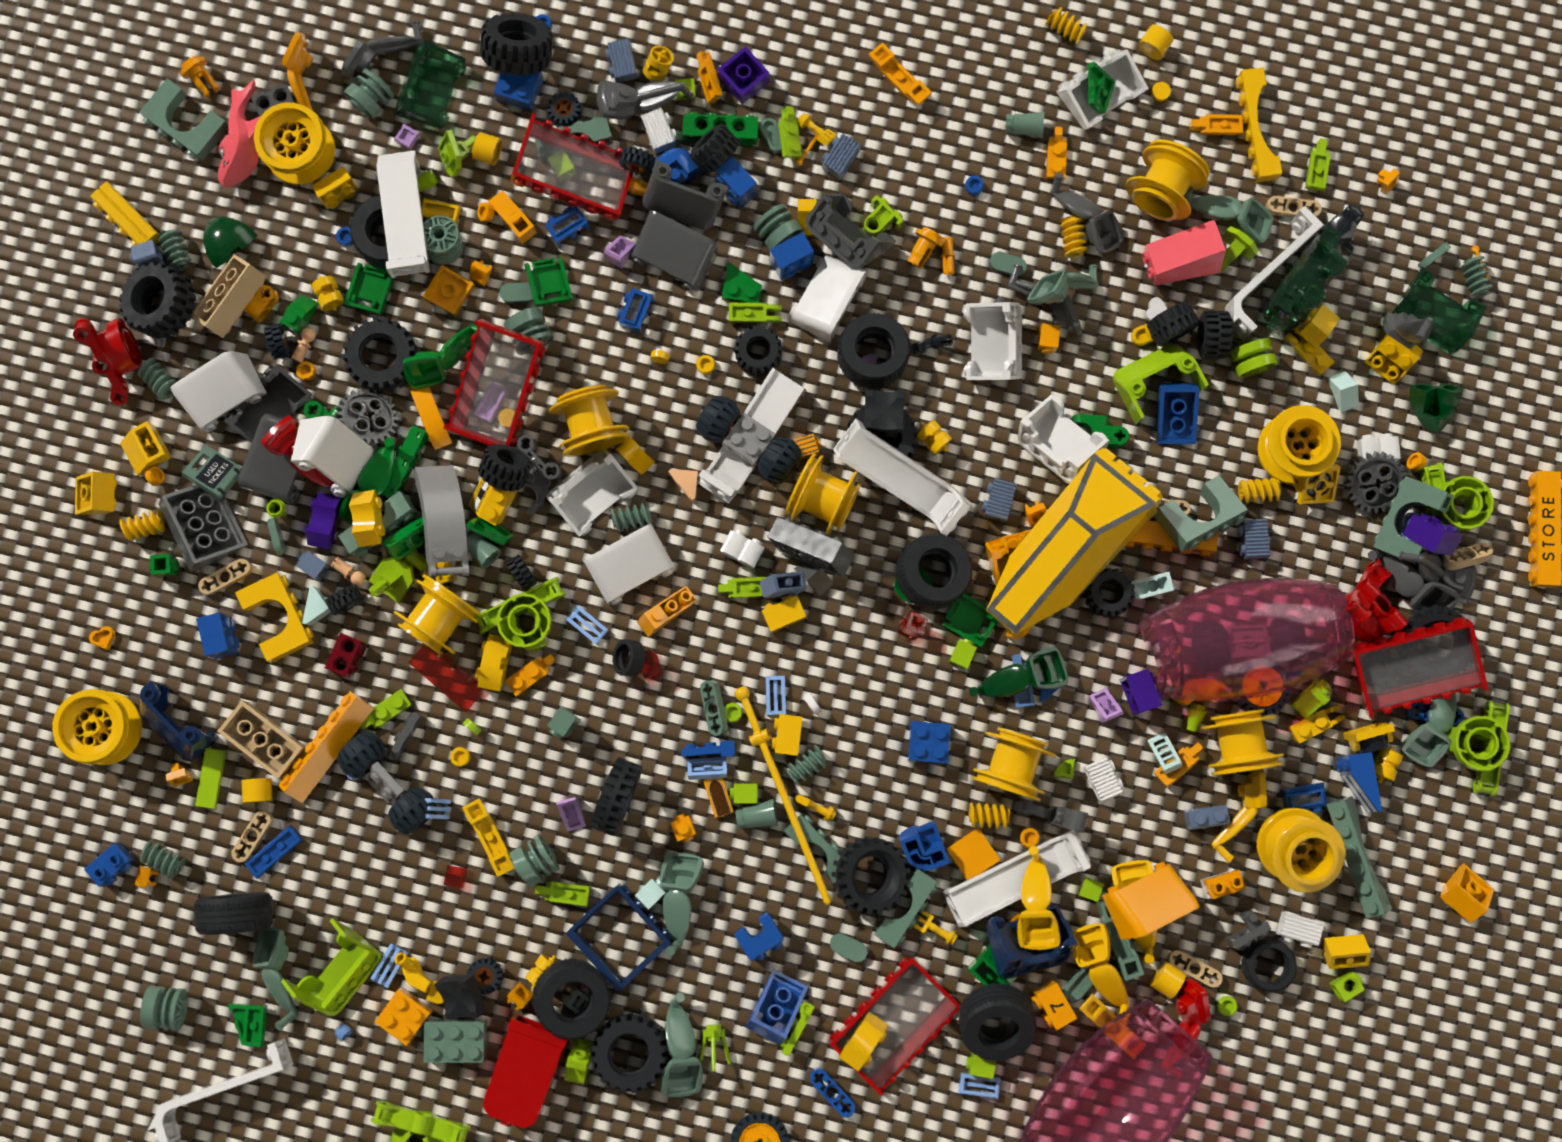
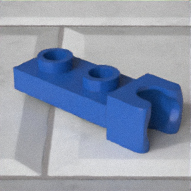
M722 741L718 746H716V742L704 743L705 747H697V744H687L685 748L681 749L682 757L721 754V757L736 756L735 741Z

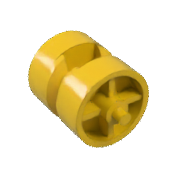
M654 46L644 65V75L653 82L664 81L674 60L672 52L666 47Z
M319 276V279L311 284L315 296L318 297L317 301L322 311H336V308L344 303L341 292L337 290L338 285L334 276Z
M934 419L928 424L922 422L920 424L922 428L917 438L923 444H928L927 448L934 456L943 450L947 452V444L952 440V437L946 431H941V426Z
M1393 746L1390 749L1384 748L1376 752L1375 759L1377 762L1374 763L1378 783H1382V780L1395 781L1397 775L1395 768L1400 766L1403 756L1393 751L1395 748Z
M541 953L535 962L536 967L531 968L525 976L533 985L531 987L532 990L543 970H546L548 966L556 962L555 955L551 958Z

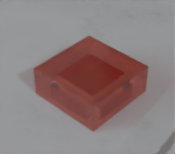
M447 865L444 885L464 888L468 868Z

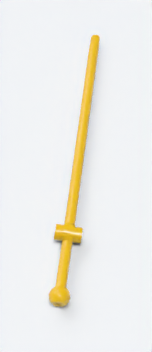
M745 686L735 690V697L742 702L754 731L753 735L749 736V740L753 747L759 745L823 902L829 905L831 904V898L767 745V741L772 739L771 734L767 728L764 730L760 728L748 699L750 695L748 688Z

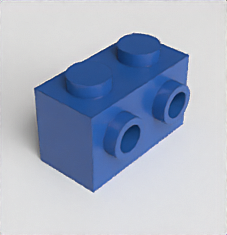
M121 842L113 843L84 870L98 887H109L117 881L116 877L120 873L124 874L132 868L131 864L136 859Z

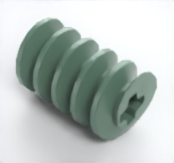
M168 230L159 235V242L162 244L161 248L164 251L166 263L178 271L187 270L190 267L187 263L191 262V258L186 257L189 255V251L184 250L187 245L182 243L185 240L184 237L180 236L182 231Z
M1484 256L1468 259L1461 266L1462 270H1467L1463 273V276L1469 277L1465 282L1470 285L1467 289L1472 292L1470 294L1472 299L1493 293L1489 292L1493 284H1486V282L1491 280V277H1484L1489 271L1482 270L1487 264L1480 263Z
M152 357L139 367L137 375L152 389L154 394H157L160 400H166L174 396L170 387L176 381L170 379V374H165L166 370L161 368V364L156 363V359Z
M641 503L640 509L633 505L632 511L626 506L625 512L619 507L617 514L611 509L614 529L615 527L617 528L618 532L622 531V526L628 531L630 525H632L633 529H636L637 523H639L641 528L644 527L645 522L648 525L652 524L649 503L648 508L643 503Z
M814 745L815 752L808 749V757L801 754L802 761L796 758L794 759L795 766L792 763H788L789 770L785 768L791 779L798 786H800V778L803 781H807L806 774L810 777L813 776L812 770L820 772L819 765L823 768L826 767L825 761L827 760L816 745Z
M150 840L142 850L140 862L142 864L147 863L148 867H153L155 871H160L162 875L167 874V877L170 879L174 878L183 869L187 858L179 861L180 854L173 858L172 850L166 854L167 847L159 850L160 844L157 843L152 846L153 840Z

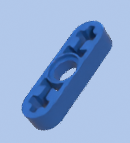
M1413 703L1412 708L1416 706L1417 710H1425L1424 713H1417L1414 716V712H1411V708L1405 709V714L1412 720L1429 722L1428 712L1431 704ZM1459 708L1456 711L1458 719H1455L1453 725H1459L1464 720V714Z
M815 1068L810 1074L812 1085L841 1116H852L855 1112L853 1100L824 1069ZM815 1073L824 1074L822 1079L826 1083L828 1080L831 1081V1083L824 1087V1090L821 1089L823 1084L820 1081H814ZM828 1088H837L838 1095L835 1098L828 1097ZM841 1095L844 1096L842 1101L845 1104H851L849 1112L847 1110L842 1111L843 1107L840 1102L837 1105L834 1103L840 1099Z

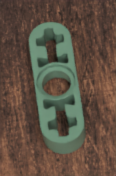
M714 680L704 681L700 686V692L708 730L713 736L724 735L728 730V724L720 686ZM712 686V690L708 692V688ZM713 702L717 705L716 713L711 711V704Z

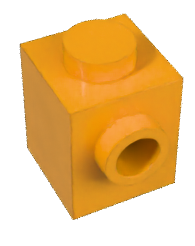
M683 813L674 817V822L670 824L677 841L682 840L683 843L693 840V835L697 833L690 816L685 817Z

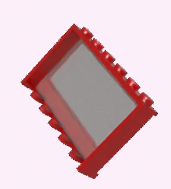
M532 113L510 181L519 187L531 188L535 193L547 194L553 200H563L572 207H581L588 213H597L607 220L617 221L633 176V172L631 174L619 165L623 149L618 147L614 151L606 148L607 143L604 141H599L598 144L588 141L589 136L586 134H582L581 137L570 134L571 129L568 127L559 130L552 127L553 122L550 120H546L545 124L534 120L536 114Z
M478 319L475 321V324L478 325L477 331L470 339V342H473L471 351L467 352L465 360H467L466 368L460 373L462 381L460 387L454 393V396H457L454 406H451L449 410L451 418L449 423L444 425L443 429L490 446L492 444H503L516 447L518 437H516L517 432L521 430L524 423L522 416L529 407L527 400L535 387V384H533L534 377H537L540 371L538 364L540 358L542 359L546 352L545 342L490 323L484 319Z
M1460 617L1454 619L1451 623L1440 622L1434 624V627L1431 628L1420 627L1414 629V632L1411 633L1399 632L1391 638L1379 637L1374 639V642L1356 643L1355 647H1351L1350 651L1368 717L1374 718L1373 713L1383 711L1385 714L1392 713V708L1401 706L1404 709L1412 708L1413 703L1421 701L1424 704H1429L1432 702L1431 699L1437 697L1450 699L1451 694L1458 692L1470 694L1471 689L1478 687L1489 690L1473 622L1468 618Z
M911 956L909 958L904 957L898 964L900 968L895 973L891 971L884 980L886 982L881 988L877 986L870 993L872 997L867 1002L865 1000L861 1002L856 1008L858 1012L854 1016L849 1015L844 1020L843 1024L845 1026L840 1031L836 1029L829 1037L831 1039L829 1045L840 1055L868 1011L888 1024L885 1031L887 1036L882 1043L878 1042L870 1055L873 1058L868 1066H862L859 1071L855 1070L880 1096L884 1093L883 1090L897 1079V1075L911 1064L910 1061L918 1053L923 1052L926 1044L938 1036V1032L945 1024L948 1025L952 1021L951 1018L960 1010L961 1006Z

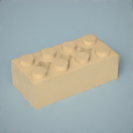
M234 254L198 303L191 316L223 338L230 332L231 326L236 319L242 315L246 305L252 301L253 295L258 288L262 287L267 276Z
M243 700L217 731L277 779H282L285 774H288L294 761L300 758L306 747L250 702ZM247 725H250V731H249V732H247V730H248V729L246 728ZM261 737L266 738L265 743H261ZM277 748H278V749H281L280 755H276V754H277V752H276V749H277Z

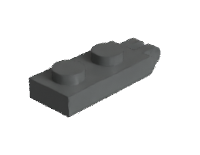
M413 712L406 717L404 721L405 727L402 731H398L394 738L396 742L388 755L390 760L398 759L424 716Z

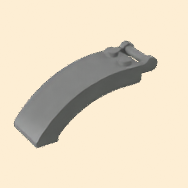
M454 466L415 467V484L422 510L429 577L436 578V576L461 574L462 576H469L465 517ZM461 561V567H435L436 562Z

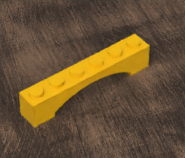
M1264 67L1241 70L1238 77H1236V87L1240 91L1239 105L1243 108V124L1246 125L1245 140L1249 143L1248 157L1252 160L1253 165L1251 166L1252 177H1255V183L1278 180L1282 175L1280 157L1275 156L1268 148L1258 123L1257 106L1259 94L1267 85Z

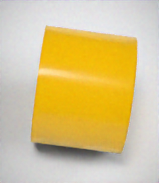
M1151 25L1138 43V47L1149 58L1161 60L1174 39L1165 28L1159 25Z
M479 132L473 145L472 158L495 166L501 154L502 139Z
M272 778L241 780L242 803L272 801Z
M1164 961L1152 977L1150 986L1167 998L1172 999L1183 985L1186 974L1167 961Z

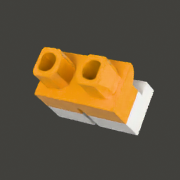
M1237 869L1200 880L1206 899H1216L1246 889L1241 872Z

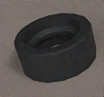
M622 639L617 643L613 652L612 662L613 668L618 675L634 677L640 674L645 663V650L641 642ZM630 651V660L628 664V654Z

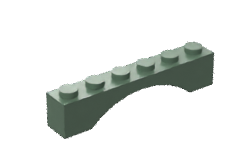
M1353 796L1334 800L1327 804V808L1334 828L1340 833L1346 849L1345 859L1365 917L1371 918L1384 915L1392 910L1386 890L1376 877L1368 859L1361 835L1359 813Z

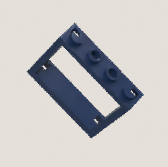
M620 883L565 933L617 992L624 988L672 943L670 939L672 937L665 928L661 929L657 925L659 921L651 913L648 915L644 910L645 905L639 899L635 900L630 895L632 891L625 884L622 886ZM618 892L663 941L623 980L578 931Z

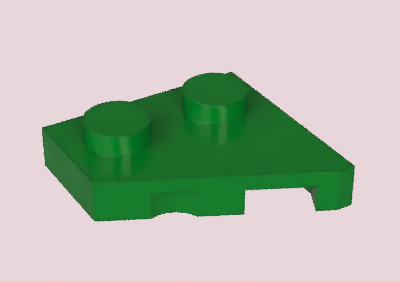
M1091 62L1088 64V104L1097 113L1105 114L1116 81L1097 63Z
M728 263L722 299L741 303H759L762 285L733 264Z
M480 517L470 520L466 525V528L503 546L511 542L514 537L513 534L499 524L495 526Z
M228 1004V1008L232 1010L235 1018L234 1025L239 1032L241 1045L263 1047L267 1006Z

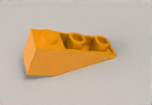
M503 190L488 201V203L493 205L496 213L521 244H524L537 234L534 225Z
M685 586L645 612L637 623L649 637L698 600L689 588Z

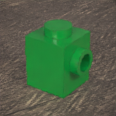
M171 554L150 556L149 570L151 575L158 578L178 576L177 570L180 569V564L176 556Z

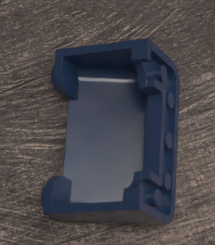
M149 681L140 691L139 714L141 718L183 760L195 761L219 737L213 731L202 733L195 726H188L182 729L165 712L171 705L168 701V694L172 690L164 683Z
M1057 904L1049 905L1047 910L1053 912L1060 930V945L1051 949L1032 950L1020 947L1017 934L1019 920L1006 923L1004 918H999L998 916L988 920L986 929L996 971L1000 979H1008L1055 967L1067 961L1078 943Z

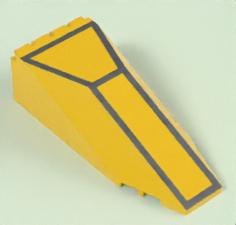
M1102 447L1101 450H1098L1009 556L986 611L1015 636L1035 626L1041 620L1052 617L1054 613L1068 608L1151 519L1163 498V495L1160 494L1161 491L1151 483L1145 487L1144 485L1147 480L1136 471L1131 475L1128 474L1132 468L1121 459L1115 463L1114 460L1117 456L1107 448L1104 449Z

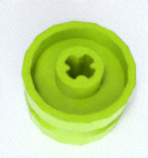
M1270 338L1246 343L1230 352L1232 362L1240 363L1235 368L1238 378L1262 373L1279 364L1276 354L1269 353L1273 349Z

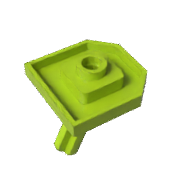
M452 130L446 131L438 146V150L448 175L451 177L458 176L462 168L461 161L473 149L477 136L472 135L462 142L455 140Z
M1231 226L1221 237L1230 246L1225 251L1220 273H1223L1239 255H1242L1250 262L1259 252L1256 244L1247 234Z
M392 557L383 558L369 579L373 584L369 588V592L372 597H378L384 592L396 603H401L415 581L413 567L403 559L396 562Z

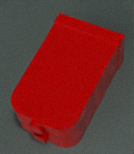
M518 1014L513 1016L509 1022L508 1031L483 1101L485 1112L490 1117L501 1120L500 1124L511 1127L514 1125L520 1128H527L533 1125L543 1111L570 1039H561V1037L558 1038L552 1035V1033L544 1029L540 1022Z

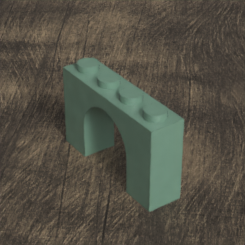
M167 78L140 110L139 113L144 117L142 121L151 128L154 125L158 128L157 132L164 138L170 137L173 139L171 142L179 149L185 148L187 150L186 153L194 160L198 158L203 162L229 130V125L224 119L210 110L194 129L184 132L173 129L172 116L187 95L179 86Z
M1220 476L1204 483L1200 495L1215 513L1214 520L1198 522L1189 518L1175 500L1158 508L1154 518L1182 552L1188 549L1193 550L1200 542L1211 540L1215 534L1219 532L1224 533L1233 524L1238 525L1245 519L1244 516L1248 509Z
M1405 476L1398 486L1399 491L1396 497L1391 501V509L1382 521L1383 526L1380 533L1375 536V544L1373 546L1396 557H1399L1401 551L1418 555L1429 551L1402 535L1401 523L1405 513L1418 505L1429 506L1446 513L1454 497L1453 494ZM1408 561L1419 566L1418 562Z

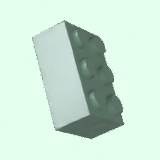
M429 1019L424 1022V1063H484L487 1060L488 1019Z

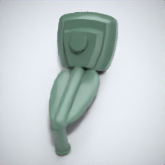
M1189 186L1185 198L1192 209L1213 218L1232 220L1237 229L1247 234L1257 244L1265 242L1271 232L1273 215L1260 202L1250 198L1242 204L1234 197L1223 195H1206L1192 199L1193 188Z
M1088 266L1090 276L1075 272L1067 273L1065 269L1045 275L1032 289L1027 300L1030 304H1049L1054 302L1058 304L1066 298L1068 288L1097 289L1099 284L1097 277L1098 266Z
M1456 693L1451 694L1450 699H1443L1442 697L1433 698L1428 712L1429 722L1418 727L1402 742L1400 746L1402 751L1413 761L1427 767H1433L1448 750L1451 740L1445 732L1449 731L1455 722L1457 711Z
M667 854L661 868L660 884L663 889L669 891L663 898V915L667 931L674 940L666 948V953L670 956L674 955L675 951L682 947L687 935L691 919V901L688 894L697 884L704 866L703 859L693 854Z
M270 927L260 931L258 934L252 965L253 967L263 969L261 975L267 989L275 1001L288 1012L284 1018L275 1023L276 1028L282 1031L287 1024L297 1018L299 1013L290 993L281 983L283 977L278 971L281 970L284 961L288 957L289 948L285 945L286 937H284V931Z
M680 992L670 1001L665 1024L667 1050L672 1056L661 1080V1092L666 1097H684L700 1092L703 1081L701 1063L698 1058L692 1057L696 1048V1040L691 1022L684 1009L679 1005L685 999L684 994Z

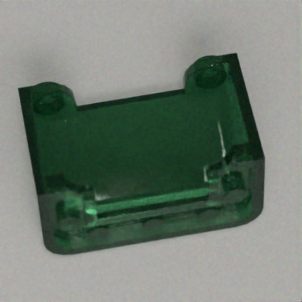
M424 40L414 52L394 110V115L438 129L443 128V126L446 127L449 121L446 109L456 80L460 75L463 76L466 71V58Z
M1422 266L1400 298L1392 314L1404 312L1407 315L1413 314L1418 319L1432 317V330L1425 340L1447 353H1456L1474 335L1487 306L1477 300H1468L1462 306L1433 288L1431 285L1435 280V276L1431 271Z

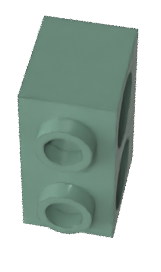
M560 706L547 726L551 728L549 732L557 738H568L581 719Z

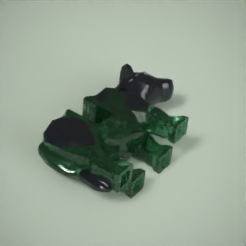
M1352 203L1349 204L1341 213L1334 216L1325 226L1323 225L1317 231L1320 235L1313 238L1304 247L1286 271L1287 276L1274 288L1262 306L1263 318L1268 322V330L1278 329L1283 331L1294 329L1307 318L1313 308L1318 307L1326 295L1324 291L1330 281L1339 276L1347 265V260L1342 257L1343 250L1348 253H1352L1354 250L1350 242L1357 225L1364 216V211L1359 206Z

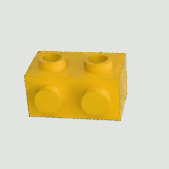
M1324 304L1318 309L1314 307L1309 312L1308 317L1302 322L1303 328L1299 332L1306 341H1309L1316 348L1329 337L1340 320Z
M792 594L783 597L782 602L778 604L772 602L765 605V609L762 610L770 633L806 619V614L798 596L793 597Z
M779 714V718H775L774 730H777V738L773 737L771 749H775V754L798 756L803 717Z
M1364 934L1324 938L1322 952L1329 969L1369 966L1371 951Z

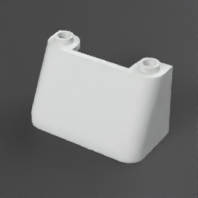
M826 255L824 258L820 257L816 265L818 268L798 305L792 307L789 315L792 316L791 323L830 343L835 335L836 328L839 326V322L854 295L858 292L859 286L862 287L867 271L862 268H851L844 261Z
M966 303L964 318L971 323V361L964 367L966 380L1020 379L1022 373V311L1020 303Z
M227 351L218 355L170 387L173 395L199 429L206 432L215 430L218 424L217 419L243 402L255 404L261 401V397L267 394L248 354Z
M1052 394L1020 421L1018 431L1020 445L1068 484H1070L1090 458L1098 450H1101L1102 447L1105 449L1109 442L1103 433L1094 432L1092 435H1089L1065 416L1064 403Z
M321 416L300 420L291 462L304 471L316 468L335 483L331 485L330 489L334 496L343 498L356 485L361 471L373 456L374 449L338 419L332 416Z
M602 449L547 493L546 498L580 537L591 531V521L618 499L632 498L636 494L635 491L639 488L612 454L606 449Z
M652 524L638 529L584 560L588 571L608 605L620 603L623 600L622 597L628 591L656 576L662 575L665 578L673 573L672 570L675 569Z

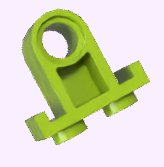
M876 195L871 200V207L877 206V208L865 219L863 231L869 237H876L878 234L883 233L893 222L896 224L895 229L897 231L903 226L904 219L902 214L898 210H893L885 198H880ZM870 224H875L878 228L876 230H871L868 226Z
M1317 677L1291 705L1306 719L1319 707L1330 701L1331 686L1324 679L1320 680Z
M575 1039L566 1063L565 1081L584 1085L594 1042L586 1039Z

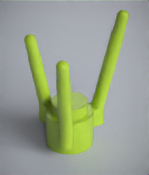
M721 1024L706 1025V1030H703L699 1060H703L708 1037V1041H711L712 1072H715L716 1041H720V1037L729 1065L732 1062L725 1038V1029H722Z

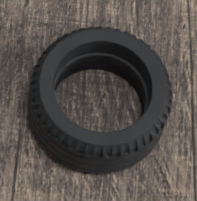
M1273 939L1257 940L1246 948L1242 956L1241 967L1243 975L1248 983L1256 989L1270 993L1279 992L1286 989L1295 978L1297 972L1296 958L1290 948L1280 941ZM1271 948L1277 950L1282 956L1284 968L1278 979L1267 983L1257 977L1254 970V962L1261 951Z

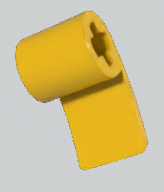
M631 437L616 449L641 475L654 464V460Z

